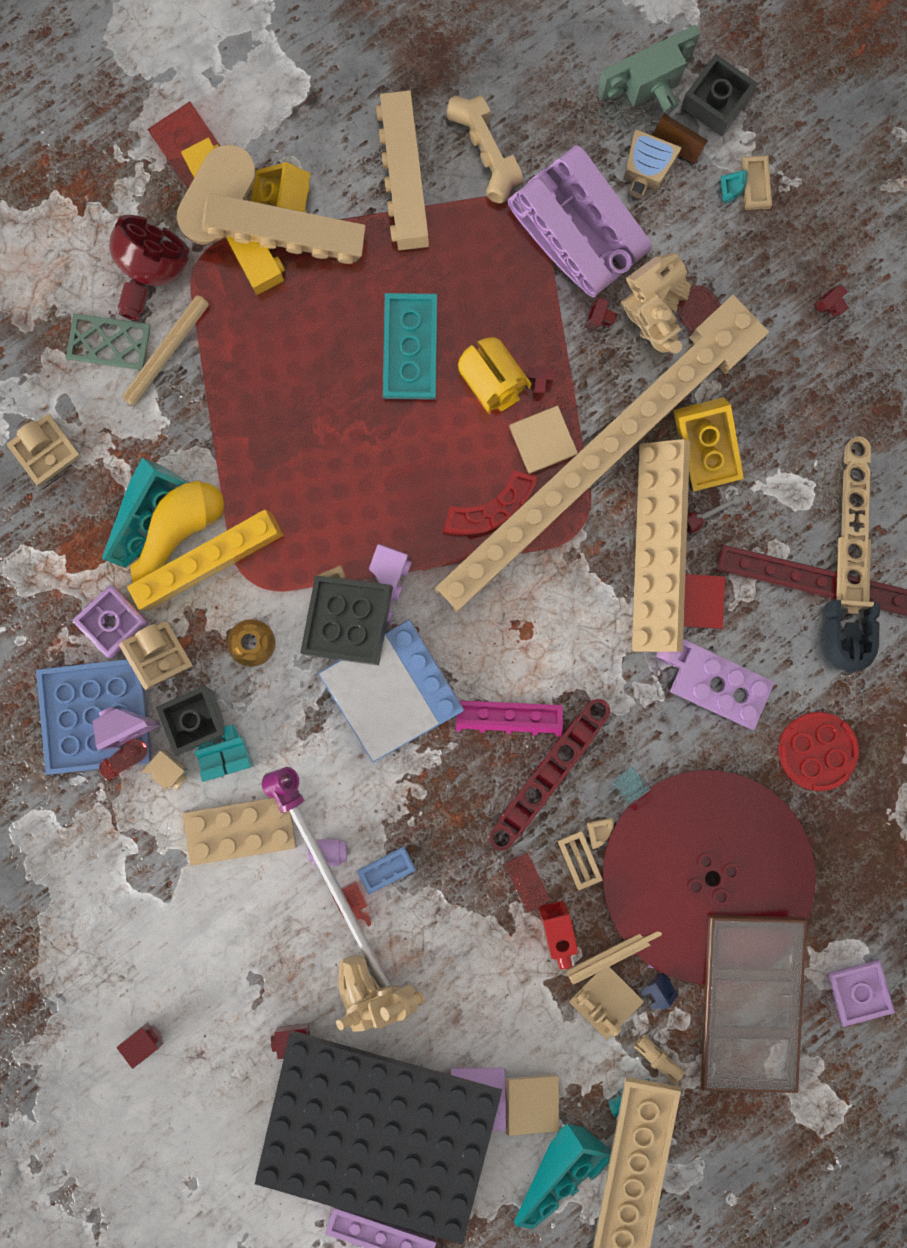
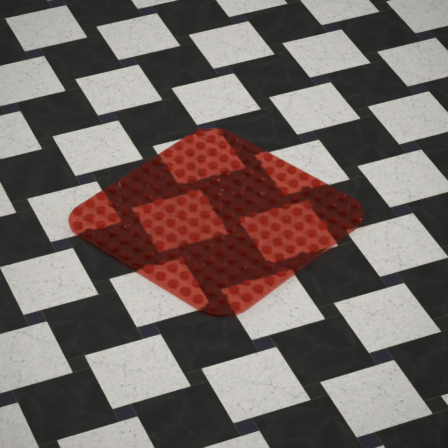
M488 196L426 205L425 213L429 247L398 250L397 241H392L390 225H395L394 217H389L388 212L339 219L365 225L362 256L356 262L353 261L352 264L338 262V258L328 256L326 259L313 257L312 253L302 251L301 254H295L286 251L284 247L276 246V248L269 251L273 258L278 256L285 269V271L281 272L284 281L256 295L226 238L211 245L199 257L191 275L190 291L192 300L195 296L199 295L209 303V306L195 325L219 483L224 501L226 529L229 530L259 512L267 510L272 512L284 534L281 538L235 563L240 573L254 585L274 592L313 588L315 575L317 576L339 565L342 566L348 580L357 581L376 578L369 570L378 544L409 554L408 561L412 562L409 572L461 564L499 527L474 535L444 533L443 529L449 506L473 507L483 505L500 494L513 470L528 474L510 431V424L558 406L577 453L584 449L552 259L511 211L508 199L506 202L496 203L491 201ZM385 293L437 294L436 399H383ZM495 337L501 340L526 376L528 375L529 367L555 369L554 381H546L544 394L534 393L535 380L529 379L532 383L529 389L526 385L518 394L520 398L518 402L502 412L498 408L490 410V415L460 374L458 368L459 359L463 352L471 345L478 351L477 341L483 338ZM574 457L529 474L538 477L530 498ZM591 488L520 554L553 549L573 539L582 529L589 516L592 497Z

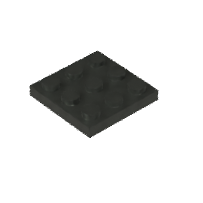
M315 575L300 653L306 656L379 666L393 586Z

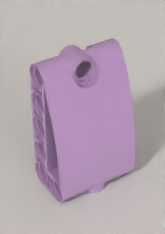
M573 146L548 168L545 167L535 175L524 187L508 199L511 211L539 246L573 282L591 297L598 295L652 249V244L647 235L580 146ZM613 259L618 261L619 269L614 267Z

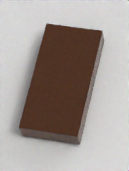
M665 113L652 134L656 138L681 147L679 155L693 164L696 163L708 142L707 139Z

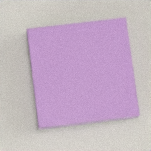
M876 959L827 973L839 1019L843 1027L895 1013L880 960Z

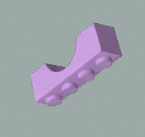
M378 544L369 570L376 576L380 584L393 586L391 608L393 600L397 602L403 589L399 585L402 575L407 577L412 562L408 561L409 554ZM390 608L386 626H389L394 611H391Z

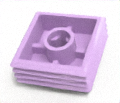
M109 585L73 619L77 627L108 658H114L121 651L119 644L122 641L134 636L149 624L148 620L112 585ZM109 616L112 618L116 617V625L114 627H107L109 623L107 618Z

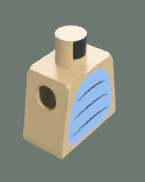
M635 129L624 173V179L632 182L629 194L641 199L647 188L657 191L676 162L681 147Z

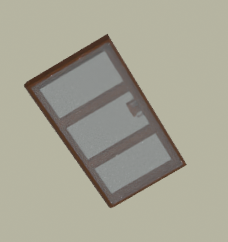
M708 915L700 1085L702 1090L798 1093L807 920L805 917Z

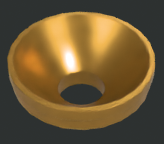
M248 619L239 622L232 628L227 644L230 655L236 662L244 666L255 667L264 664L270 659L275 650L276 642L273 631L267 624L259 620ZM247 634H252L257 639V645L252 650H246L242 646V639Z

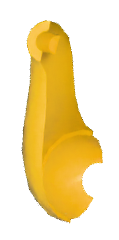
M199 480L184 483L171 490L160 500L152 515L141 555L137 561L130 565L132 583L166 565L175 549L185 539L195 533L204 531L206 526L216 523L221 518L224 512V501L221 491L216 486L208 482H200Z

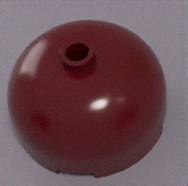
M120 216L109 238L110 255L117 267L130 278L146 285L163 286L175 281L182 274L189 260L188 253L190 250L181 238L166 227H163L161 230L154 225L147 224V218L141 216ZM164 236L169 238L171 241L163 240Z

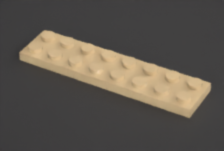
M686 439L640 444L632 652H683L690 441Z
M625 1077L593 1248H650L681 1094L679 1086Z

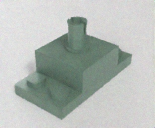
M696 24L602 70L597 91L601 101L608 98L615 99L625 90L634 108L657 97L664 113H669V108H671V111L679 106V102L676 100L671 89L679 86L686 64L692 59L700 36Z

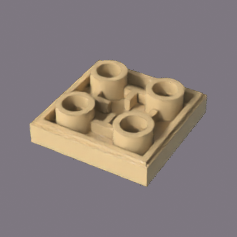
M558 406L509 425L528 474L578 454Z
M551 1074L505 1078L506 1134L508 1136L559 1131V1076Z

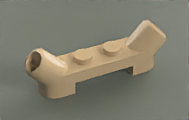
M455 95L449 101L446 113L447 118L450 121L469 127L471 141L474 146L478 145L483 165L486 168L489 167L492 172L486 194L493 202H506L511 189L524 183L521 169L514 155L503 158L487 127L490 125L491 111L483 96L478 95L468 100Z

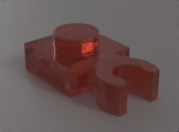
M354 881L342 887L341 889L357 920L363 919L368 927L371 926V917L362 911L368 904L357 882Z

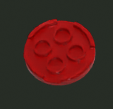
M809 712L798 716L786 726L779 740L778 756L785 774L795 784L813 791H827L839 787L850 778L859 758V744L852 728L839 717L826 712Z

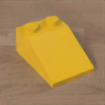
M724 397L673 410L679 440L686 439L690 441L689 480L693 492L744 479L731 404Z

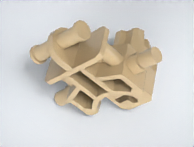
M676 253L657 256L628 276L626 280L633 293L621 301V305L630 320L641 328L640 336L650 340L652 346L662 353L669 351L679 353L682 350V343L677 340V333L681 328L679 325L674 324L677 322L676 317L665 304L668 292L681 283L686 275L685 265Z
M349 956L340 960L338 987L346 1016L336 1021L339 1030L342 1031L348 1027H351L353 1032L366 1031L373 1027L380 1029L395 1021L408 1018L410 1014L418 1010L417 1005L424 1004L423 994L420 991L415 992L414 988L410 985L401 988L398 985L379 988L374 978L370 975L363 956Z

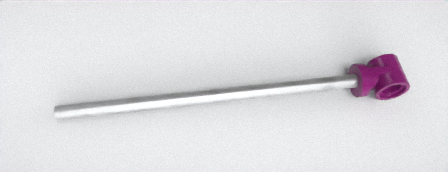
M284 767L266 773L262 779L263 792L266 796L276 800L281 813L290 812L380 988L391 986L299 808V805L305 799L298 791L299 777L297 772L291 767Z

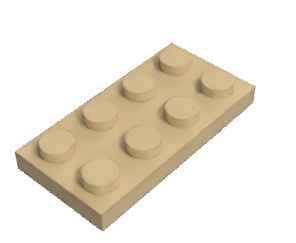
M274 798L183 813L191 866L297 848L292 816L289 811L281 813Z

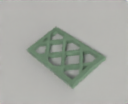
M73 313L65 358L68 360L141 370L145 364L151 325ZM79 321L91 322L94 325L82 335L77 329ZM105 324L115 325L121 330L108 339L101 330V327ZM131 328L143 329V336L134 342L127 331ZM95 331H98L105 341L92 350L85 339ZM124 334L132 345L119 354L112 342ZM80 342L89 351L85 356L73 354L74 347ZM109 345L116 355L112 360L98 358L96 354ZM135 349L139 354L138 364L125 362L123 357Z

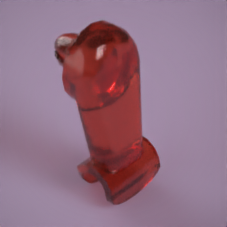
M138 739L127 741L109 759L106 758L99 764L100 774L110 781L116 779L119 773L141 762L146 757V745Z

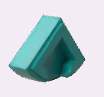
M746 170L720 176L723 201L725 203L735 200L745 189L748 180V172Z

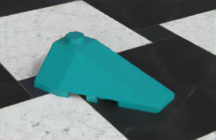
M142 458L129 481L102 559L126 568L142 552L152 515L160 500L171 490L189 482L166 467Z
M566 1124L560 1128L557 1136L549 1144L514 1220L516 1227L534 1229L559 1208L558 1202L562 1198L569 1195L573 1197L579 1192L577 1188L579 1184L588 1177L593 1180L605 1169L610 1161L611 1149L584 1127Z

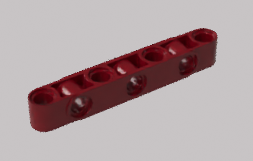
M594 699L585 705L503 811L489 833L490 843L495 849L504 851L512 846L594 740L610 715V706L605 700ZM595 703L601 704L604 708L603 716L598 719L594 718L590 712L592 705ZM564 745L572 749V756L566 761L561 760L558 755L559 749ZM531 788H537L541 793L540 799L534 803L529 802L526 798V793ZM500 830L507 832L509 835L508 841L503 845H498L494 841L495 833Z

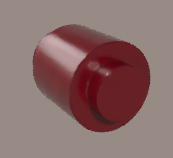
M131 279L130 283H124L118 303L120 316L138 321L140 315L144 314L149 290L145 288L146 284Z

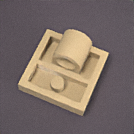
M49 413L37 422L31 421L23 425L17 431V436L6 444L38 487H41L81 457L80 453Z
M167 621L158 625L152 624L119 644L145 691L189 670L193 666Z

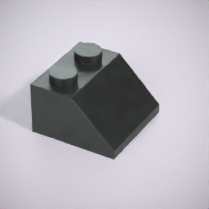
M205 685L156 707L174 756L183 754L225 735L222 712L213 690Z

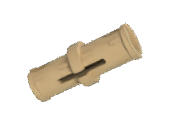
M645 1034L634 1044L633 1047L651 1063L650 1066L653 1069L657 1068L673 1085L685 1074V1071L667 1056L668 1053L656 1046Z

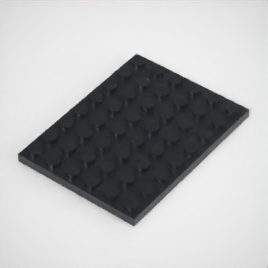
M291 1031L255 1184L463 1245L502 1089Z

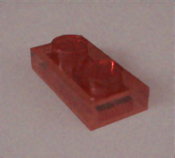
M527 852L504 863L527 913L551 901Z

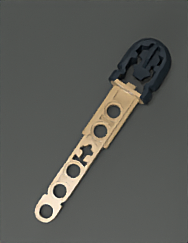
M854 437L844 448V464H847L843 471L841 537L838 538L837 600L826 603V616L829 618L825 622L826 655L830 663L836 668L847 672L863 671L869 667L876 658L879 649L880 623L876 619L880 616V604L869 602L871 539H868L870 468L868 464L871 463V446L868 440L863 437ZM853 443L862 445L864 448L862 456H856L852 453L851 445ZM857 468L862 471V481L857 482L851 478V469ZM851 494L861 496L863 502L860 507L851 505L849 500ZM862 512V514L856 516V524L861 525V528L854 532V527H850L849 524L855 520V513ZM850 545H857L860 548L861 555L859 558H852L848 554V547ZM852 570L860 575V582L855 585L851 584L847 579L848 572ZM841 609H846L847 614L856 615L859 614V610L864 611V618L862 619L863 631L859 628V623L846 622L845 628L841 631V620L843 619Z

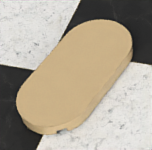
M222 145L213 149L206 156L177 210V222L184 236L190 241L204 245L222 239L210 237L207 235V232L201 231L204 204L208 193L245 200L256 178L255 166L251 156L241 147Z

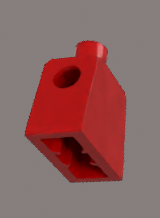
M564 900L538 906L551 959H557L559 969L572 968L574 966L572 955H576L578 950L570 914Z

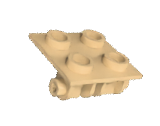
M607 967L596 973L569 1003L608 1040L612 1035L615 1037L621 1031L620 1026L644 1001L610 967Z

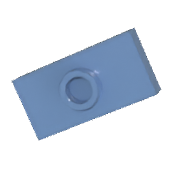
M405 846L358 869L357 873L368 895L416 871V868Z

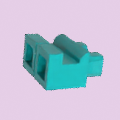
M235 724L224 727L225 735L222 736L224 742L214 744V740L199 746L198 750L194 751L199 762L202 782L254 767L245 738L240 737Z

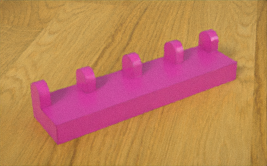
M459 700L464 707V711L457 715L456 732H461L462 729L480 730V733H485V730L506 731V734H511L512 731L532 732V735H538V732L555 733L556 736L562 735L563 705Z

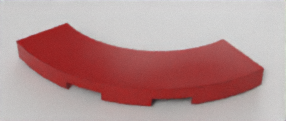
M513 470L504 489L491 501L473 507L450 505L443 532L455 535H474L501 526L528 501L536 486L538 477Z

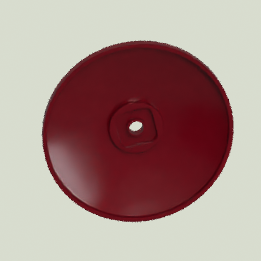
M695 770L678 773L651 785L625 808L616 821L605 848L602 865V884L608 912L624 941L638 934L646 937L657 931L662 933L661 936L649 941L650 946L635 953L656 970L670 977L685 982L705 984L708 915L805 917L808 920L815 894L816 874L812 849L801 823L793 811L775 793L762 784L735 773L719 770ZM710 871H716L719 875V881L714 886H709L705 882V876ZM722 921L714 922V937L718 933L717 967L768 968L779 960L793 943V929L719 927L718 931V925H725ZM716 979V984H726L740 980Z

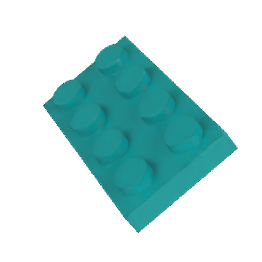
M385 293L383 399H436L437 294Z

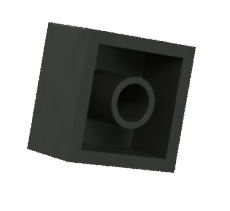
M715 54L685 94L681 108L723 136L752 97L758 83Z

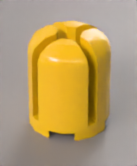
M495 337L483 338L477 341L478 351L471 345L463 352L458 362L460 374L483 407L491 415L490 410L498 408L502 412L520 400L518 394L526 385L530 389L532 383L501 340Z

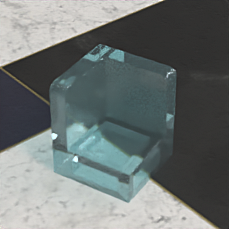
M633 767L611 781L620 797L628 805L651 790L648 785L644 784Z

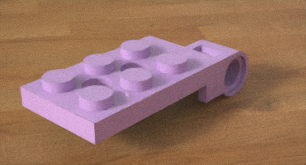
M684 639L683 652H657L655 658L680 668L670 693L750 730L755 729L774 686V681ZM715 677H719L722 680V688L718 692H714L710 686L711 680ZM738 688H742L745 691V699L740 703L734 699V692Z

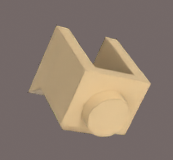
M160 750L141 773H152L151 777L164 789L175 788L178 790L188 779L185 775L189 770L166 750Z

